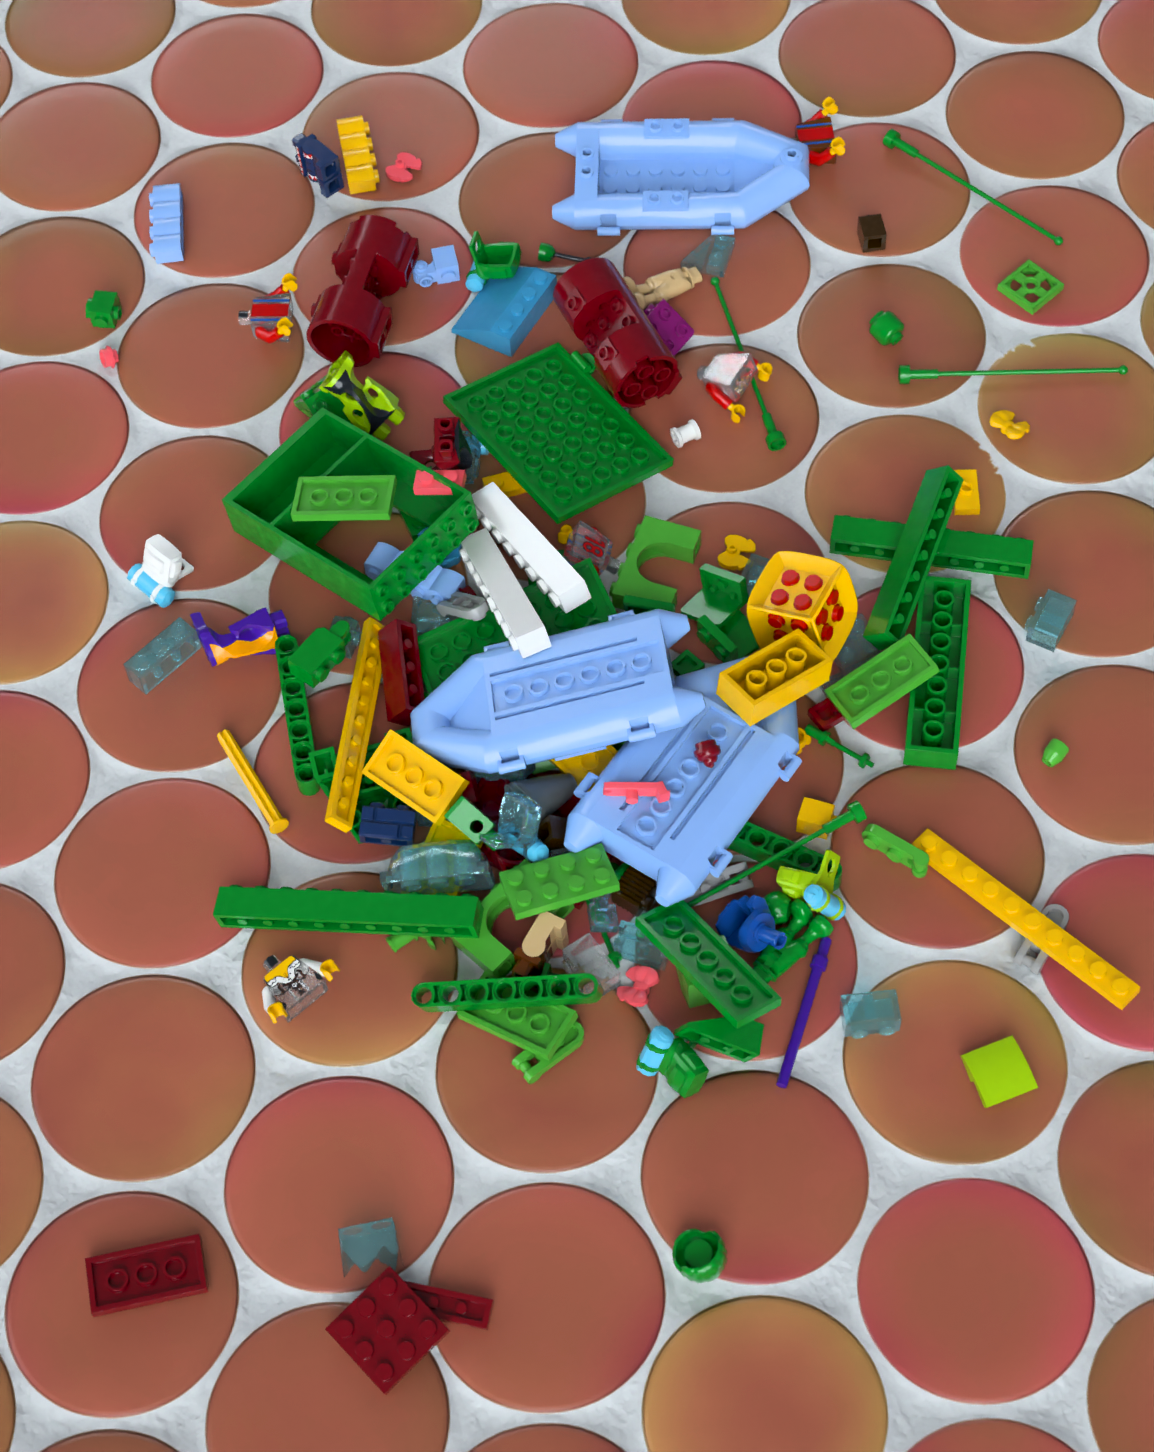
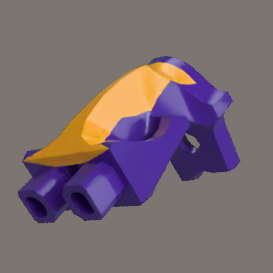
M266 607L258 609L244 619L228 626L231 633L220 635L207 627L200 612L190 614L194 629L212 668L223 664L229 658H238L246 655L276 654V640L280 636L291 635L282 610L269 614Z

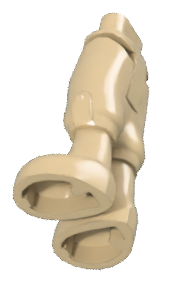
M684 266L681 269L668 270L649 277L644 284L635 285L631 277L626 276L623 279L644 311L651 303L657 304L662 299L668 301L694 288L696 283L702 282V275L696 267L688 269Z

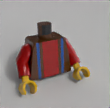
M827 97L823 101V110L820 109L810 119L797 124L795 137H791V139L808 146L809 163L816 166L836 164V154L840 156L845 153V148L843 147L845 142L841 137H834L831 117L827 116L828 114L834 115L838 112V107L832 97Z

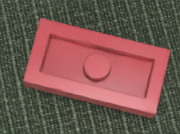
M416 470L413 486L415 495H453L451 488L435 480L433 475L426 471ZM433 470L465 488L467 477L465 470Z

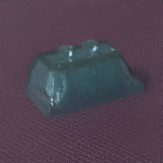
M447 840L399 847L391 858L388 870L380 872V883L384 890L401 894H409L410 892H419L426 895H435L436 893L447 894L492 889L496 885L495 876L487 856L472 840Z

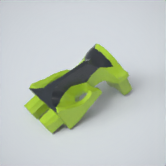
M345 350L338 360L330 365L326 378L319 386V389L326 393L330 392L345 405L343 411L354 426L370 435L373 434L383 441L391 431V428L384 423L386 419H389L397 426L404 419L405 412L398 406L399 398L372 378L367 376L364 386L356 379L353 371V356ZM374 389L378 396H371L368 390ZM359 410L363 415L358 416L353 411Z

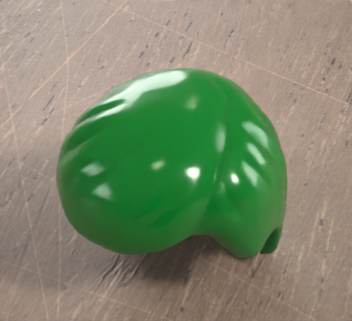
M688 1229L682 1232L674 1242L672 1251L673 1263L681 1275L689 1281L696 1283L711 1282L718 1278L725 1268L727 1249L724 1241L716 1231L704 1232L698 1229Z

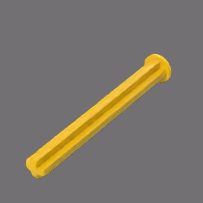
M227 729L217 734L218 741L270 825L269 831L272 834L284 831L289 825L288 819L281 816L231 732Z

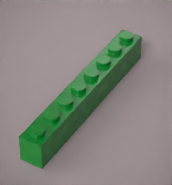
M949 465L926 470L862 636L878 650L887 649L905 637L964 480Z
M834 515L829 553L892 561L906 524L879 521L872 518L863 519L848 515ZM945 528L931 566L1028 579L1034 540Z

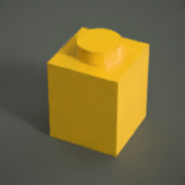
M804 797L797 817L796 832L811 835L822 829L823 824L838 817L834 815L835 805ZM824 833L818 836V838L827 840L828 834Z

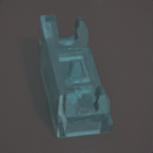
M621 920L618 938L614 939V952L618 951L619 954L621 953L624 960L665 971L669 959L634 923Z

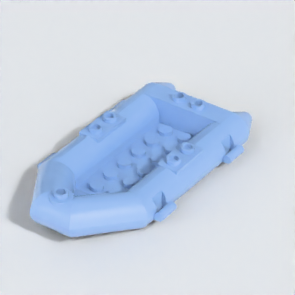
M689 118L644 119V121L601 119V122H577L555 134V147L576 157L575 194L552 205V218L574 230H597V236H620V230L711 229V235H734V229H745L807 191L810 186L808 146L745 120H734V118H712V121H689Z
M655 609L639 614H634V610L609 615V621L548 636L551 647L524 659L518 650L513 651L509 641L485 646L484 652L470 656L412 710L410 718L413 744L446 767L488 774L499 772L501 775L526 769V765L555 759V761L604 750L609 745L625 741L633 743L656 737L658 733L683 728L706 708L702 692L676 687L669 648L691 630L688 616L663 609Z
M748 656L676 676V687L703 693L706 708L683 728L658 733L656 737L633 743L626 741L599 776L588 772L573 792L576 797L581 799L567 817L564 846L570 852L577 853L602 843L606 852L657 881L655 899L664 907H669L693 896L709 873L718 878L732 860L733 855L727 851V848L780 777L783 781L788 782L802 763V760L796 756L799 751L796 700L750 727L716 694L719 673ZM715 739L716 744L720 745L721 753L718 755V760L714 763V767L708 768L694 756V751H696L695 744ZM663 781L667 791L670 790V799L659 803L655 796H638V803L628 804L626 803V796L603 795L604 782ZM595 783L591 791L587 792L592 784Z

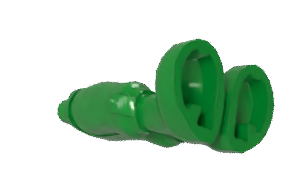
M798 898L794 899L790 904L792 918L786 928L778 929V931L784 932L787 936L785 946L782 949H776L768 945L753 962V970L767 984L770 981L775 982L778 977L790 969L800 958L806 957L810 943L818 938L828 937L834 931L831 923L822 915L817 914L813 918L810 907ZM809 924V927L803 933V935L800 938L793 940L795 938V935L803 927Z

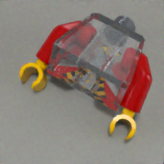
M743 351L717 354L709 366H700L697 371V376L703 381L706 392L723 409L731 411V420L735 423L740 422V417L736 413H740L745 417L746 411L743 405H734L732 402L739 401L757 372L759 380L764 382L769 380L772 373V365L770 363L759 364V360L753 358L751 353Z

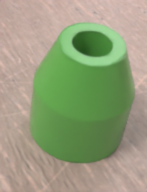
M1052 738L1044 749L1042 762L1049 767L1057 765L1067 755L1069 748L1062 741Z

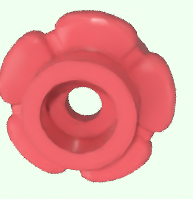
M110 346L100 349L99 356L103 367L114 368L115 364L119 361L117 351Z

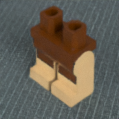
M549 912L538 915L523 940L522 949L517 947L514 952L516 964L512 969L513 976H541L545 963H549L556 949L559 948L564 951L569 943L566 920Z

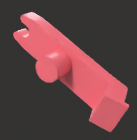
M663 781L604 782L603 795L626 796V803L628 804L638 803V796H655L658 802L662 803L670 799V790L667 791Z

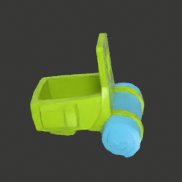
M826 850L817 874L784 866L779 867L776 882L782 888L783 893L793 899L798 898L803 902L806 901L812 911L822 913L829 920H839L846 912L844 901L833 893L834 879L840 862L839 855L831 850ZM832 859V867L828 872V863Z

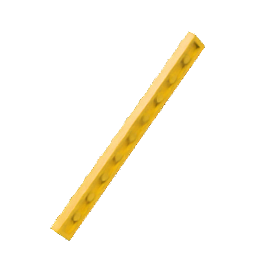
M371 617L365 620L363 624L324 820L345 833L353 827L362 779L361 772L364 769L382 674L378 631L385 626Z
M928 828L912 843L913 846L928 854V865L1022 936L1029 939L1119 1009L1123 1010L1140 992L1139 985Z

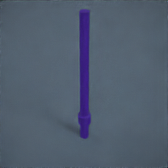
M828 937L821 938L817 953L813 955L810 963L812 970L776 1083L780 1088H787L822 972H825L829 961L827 955L832 942Z

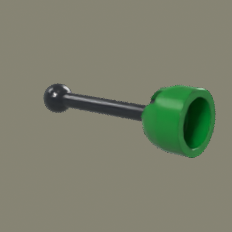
M543 242L540 244L538 261L549 262L554 257L577 262L591 258H580L557 253L552 245Z

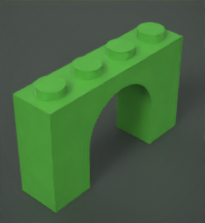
M645 515L642 524H637L634 542L628 545L625 563L621 562L619 566L618 580L613 582L610 587L609 596H612V604L618 609L624 610L623 600L625 595L674 603L676 607L677 589L648 581L639 573V569L646 561L655 557H670L694 564L701 547V530Z
M524 859L519 865H515L513 868L530 864V862ZM497 883L493 886L490 893L480 901L484 911L479 938L451 937L458 949L493 978H504L516 963L512 952L492 936L493 924L497 917L506 909L511 908L502 884ZM571 904L547 912L564 919L575 907Z

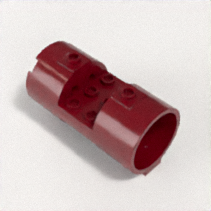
M378 215L360 216L359 220L350 223L343 242H340L337 251L333 252L332 265L335 266L336 275L342 280V284L330 286L323 291L322 295L319 294L317 302L313 303L311 307L312 320L306 334L311 348L322 358L332 363L338 360L345 350L353 356L354 367L368 364L373 357L379 359L381 357L393 325L392 310L390 307L383 305L381 298L396 293L400 287L407 288L419 256L418 238L411 237L408 232L404 233L396 227L397 223L395 221Z
M590 258L577 263L561 276L554 288V302L576 337L583 341L590 354L595 357V367L617 402L626 408H638L645 405L644 401L655 396L659 399L665 394L670 395L683 378L677 368L678 362L638 304L634 294L615 265L606 258Z

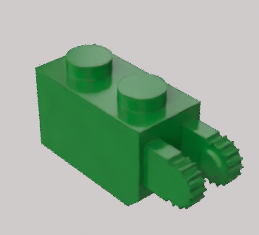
M341 620L336 622L329 630L324 627L316 628L287 659L290 673L312 688H315L319 682H323L329 675V671L336 664H340L345 658V646L351 640L349 623Z

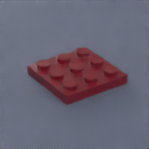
M390 1266L325 1328L385 1395L450 1332L445 1324Z

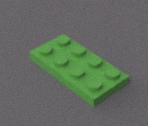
M396 476L299 477L291 518L293 521L390 520L397 486Z
M909 633L825 689L824 692L849 725L855 729L940 671L936 663Z
M602 843L577 853L568 852L499 872L500 882L516 920L620 890V883Z
M484 971L480 979H493V977ZM512 987L503 990L502 999L511 996ZM479 989L476 992L475 1000H481L485 996V989ZM529 990V997L538 995V993ZM564 1005L457 1011L456 1013L459 1019L548 1061L551 1060L578 1018L577 1011Z

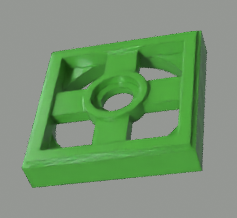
M1027 260L998 284L997 290L1033 315L1061 292L1064 284L1031 260ZM1025 274H1033V275H1035V276H1034V277H1032V276L1027 277V276H1025ZM1013 280L1021 284L1017 291L1010 288ZM1045 280L1048 282L1050 286L1049 291H1046L1044 288L1040 286V284ZM1033 283L1035 287L1030 289L1026 285ZM1029 293H1034L1039 299L1036 302H1030L1024 297Z

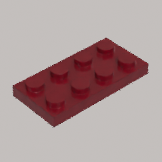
M200 1234L85 1258L90 1309L93 1317L209 1292Z

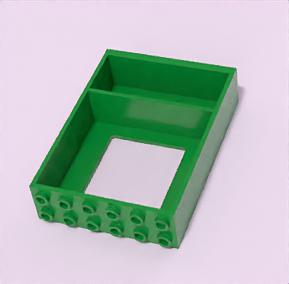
M323 407L222 499L236 533L379 621L387 614H390L404 598L409 596L411 591L420 582L424 581L428 574L436 566L440 565L454 549L458 548L461 542L470 533H473L479 525L470 491ZM416 470L426 471L433 475L435 480L451 488L453 495H415L413 486ZM395 475L397 486L393 507L428 528L373 580L316 545L340 521L292 520L291 511L299 477Z

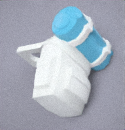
M157 534L146 540L143 562L131 567L127 579L133 587L140 589L146 594L152 603L165 608L174 600L175 591L172 587L179 579L193 572L194 567L182 558V553L173 544Z

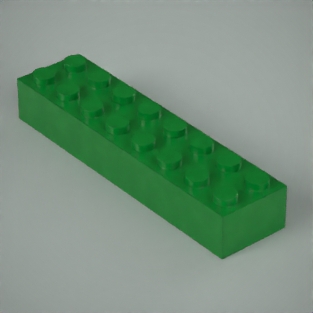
M927 576L917 602L914 639L936 663L940 672L909 692L903 765L956 770L959 752L971 580Z

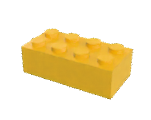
M798 628L720 672L716 694L751 727L828 682L833 659Z

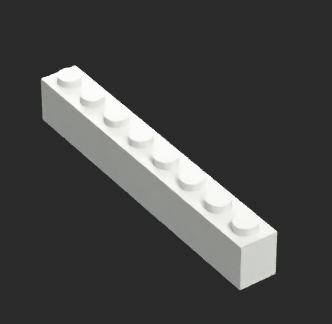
M494 482L472 494L477 517L480 519L483 527L487 528L488 532L491 531L498 544L503 543L502 546L509 556L514 555L513 558L519 568H525V572L532 582L537 581L536 583L540 591L544 595L548 593V597L555 608L559 606L567 614L592 598L585 580Z
M487 528L468 535L461 542L462 549L458 550L463 563L466 564L470 575L473 576L483 598L487 601L491 612L494 613L497 623L501 625L503 633L508 638L513 651L518 650L524 659L551 647L544 624Z

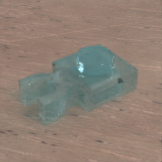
M611 893L605 894L603 897L589 899L591 904L587 908L590 932L618 931L619 923L616 904L608 903Z

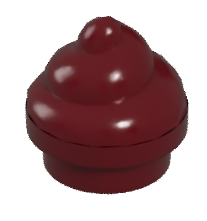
M715 739L695 744L696 751H694V756L699 762L704 763L706 767L713 768L714 763L718 760V755L721 753L720 745L716 744Z

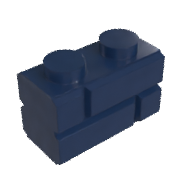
M370 803V806L363 805L359 829L360 842L413 848L417 823L416 811L405 805H398L396 809L385 808V805L382 803Z

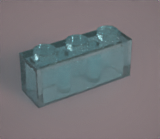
M179 617L123 664L129 681L143 693H149L202 647L197 631Z

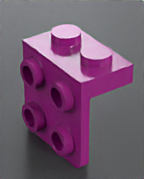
M664 299L656 305L649 304L644 310V313L656 328L673 356L694 335L693 328Z

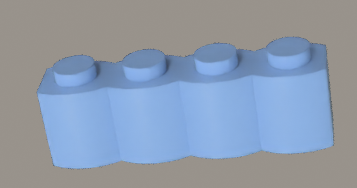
M180 183L153 186V193H149L150 205L153 207L152 210H149L150 222L153 223V226L149 227L150 238L153 240V243L149 244L151 257H155L157 264L184 261L183 193Z
M378 542L364 562L365 574L375 580L404 551H399L387 543ZM438 565L410 594L419 600H430L436 606L441 601H447L452 598L451 595L456 591L459 592V588L463 589L466 586L465 577L456 571L442 568Z

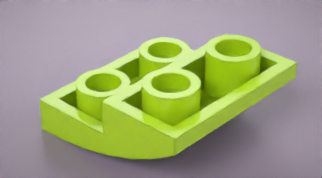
M1013 1035L960 1055L970 1081H974L984 1108L1038 1088L1031 1069Z

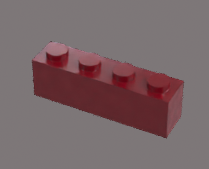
M394 619L378 631L387 722L408 727L411 725L410 713L425 699L416 624Z

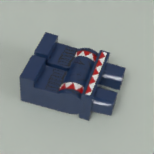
M303 133L295 136L292 139V143L296 148L297 154L295 157L299 163L301 174L304 177L308 175L311 181L317 182L320 185L321 194L326 198L344 188L338 156L317 140L313 133L307 137Z

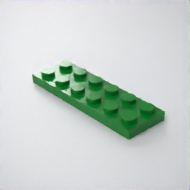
M684 900L669 907L660 905L636 917L635 926L736 1029L781 1006L782 998Z

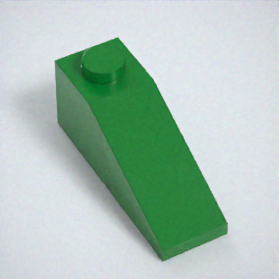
M725 1017L688 1022L675 1029L674 1035L742 1062H747L760 1055L764 1024L753 1020L736 1029Z

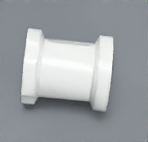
M693 419L689 420L688 424L670 429L671 438L677 448L683 447V444L690 440L701 439L700 429Z

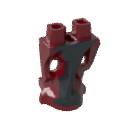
M460 417L434 418V445L429 450L411 451L409 453L410 458L424 466L429 462H433L436 466L431 468V470H465L466 472L468 468L472 467V453L463 435Z

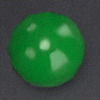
M772 891L767 894L764 899L774 917L775 925H783L790 919L792 899L781 891Z

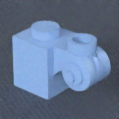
M454 245L431 249L432 263L427 264L423 260H418L413 270V280L422 287H429L434 282L443 284L460 280Z

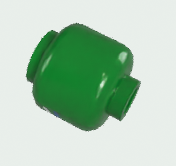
M882 310L870 320L869 332L881 345L886 346L890 343L896 345L903 338L904 324L893 312H884Z

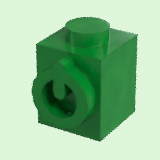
M95 290L93 298H88L86 303V318L91 319L94 327L115 329L117 321L122 317V306L118 293Z

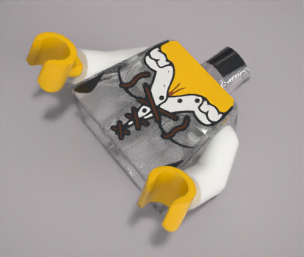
M275 955L268 957L263 963V967L269 972L263 978L265 984L262 990L264 1010L269 1014L274 1024L277 1023L276 1018L281 1015L289 1023L328 991L324 977L331 981L333 979L331 973L334 971L339 972L340 968L332 959L319 962L306 958L298 959L291 955L281 963Z

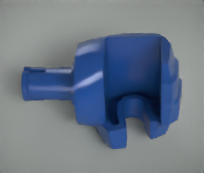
M744 895L738 900L733 899L720 913L715 925L719 935H724L729 945L745 952L757 953L768 945L776 949H782L787 941V936L784 932L775 930L774 917L769 910L766 900L757 895H753L750 898Z

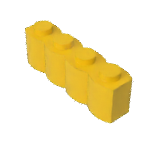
M362 115L336 119L350 195L377 190L376 183H379L380 180L378 169L373 170V167L376 166L375 154L370 153L373 150L372 139L366 136L370 135L368 121L364 122Z

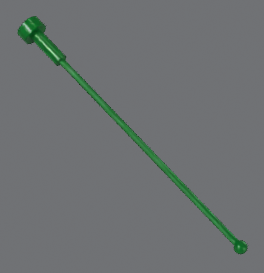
M890 129L884 136L883 145L890 149L897 147L913 158L918 157L1054 240L1056 245L1063 243L1061 236H1054L920 154L918 149L901 140V134L896 130Z
M712 277L711 284L715 286L739 351L744 352L721 292L720 280L718 277ZM745 367L748 374L752 372V370ZM755 378L750 381L763 412L762 419L768 432L765 441L769 450L778 451L785 447L787 441L783 432L777 431L771 413L767 412Z
M899 365L898 380L899 384H909L910 379H938V376L1117 372L1125 375L1128 372V368L1122 365L1119 368L938 371V369L910 370L909 365Z
M855 800L847 805V812L823 824L822 829L687 904L690 907L696 905L824 833L829 834L853 820L856 824L867 819L863 807ZM637 928V930H636L637 935L640 936V937L645 936V935Z

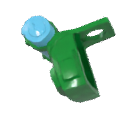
M474 231L469 245L473 263L470 271L467 273L465 285L468 290L478 292L483 289L487 279L514 277L520 264L521 248L518 243L504 241L485 245L479 232Z
M656 1026L652 1029L636 1061V1069L643 1075L654 1076L659 1071L666 1077L669 1086L683 1098L698 1093L709 1072L706 1065L692 1049L697 1044L691 1041L686 1043L688 1040L680 1037L674 1038L673 1033L664 1026Z

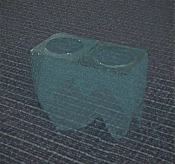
M392 1217L338 1229L344 1278L354 1264L363 1272H367L375 1259H379L384 1264L386 1263L387 1266H390L395 1271L398 1249L400 1252Z

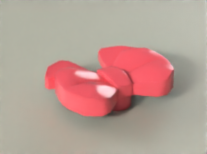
M399 153L395 165L386 167V176L396 182H409L413 179V175L407 169L420 170L422 162L420 158L416 159L410 153Z
M637 965L631 967L626 972V976L635 982L633 987L619 986L617 987L616 994L621 1002L625 1000L631 1006L643 1007L649 1001L647 996L650 993L649 988L658 984L660 977L653 968Z

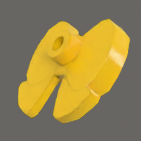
M1008 410L994 412L989 420L991 426L1001 428V433L1006 434L1010 439H1019L1024 436L1025 432L1029 433L1030 425L1026 421L1015 424L1012 421L1015 414Z
M728 535L725 537L727 548L725 552L717 557L719 566L728 570L738 569L740 571L746 569L751 562L746 557L740 555V552L754 553L756 551L755 543L751 539L747 540L739 535Z

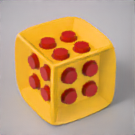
M779 551L772 556L755 583L747 602V618L760 649L799 628L833 661L847 640L854 626L858 611V601L851 577L841 563L828 558L795 551Z

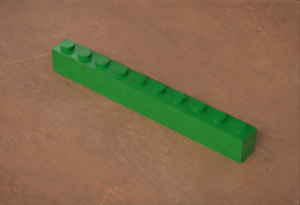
M230 885L229 887H219L213 916L220 927L479 938L484 908L479 897L472 894L452 896L445 893L426 895L419 892L401 894L393 891L376 893L367 890L350 892L342 889L325 891L316 888L299 890L291 887L274 889L265 886L249 888L240 885Z

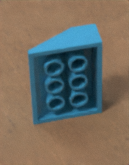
M519 267L513 278L488 279L483 289L479 291L453 326L451 332L512 357L554 300L553 292L557 284L556 275L537 267Z

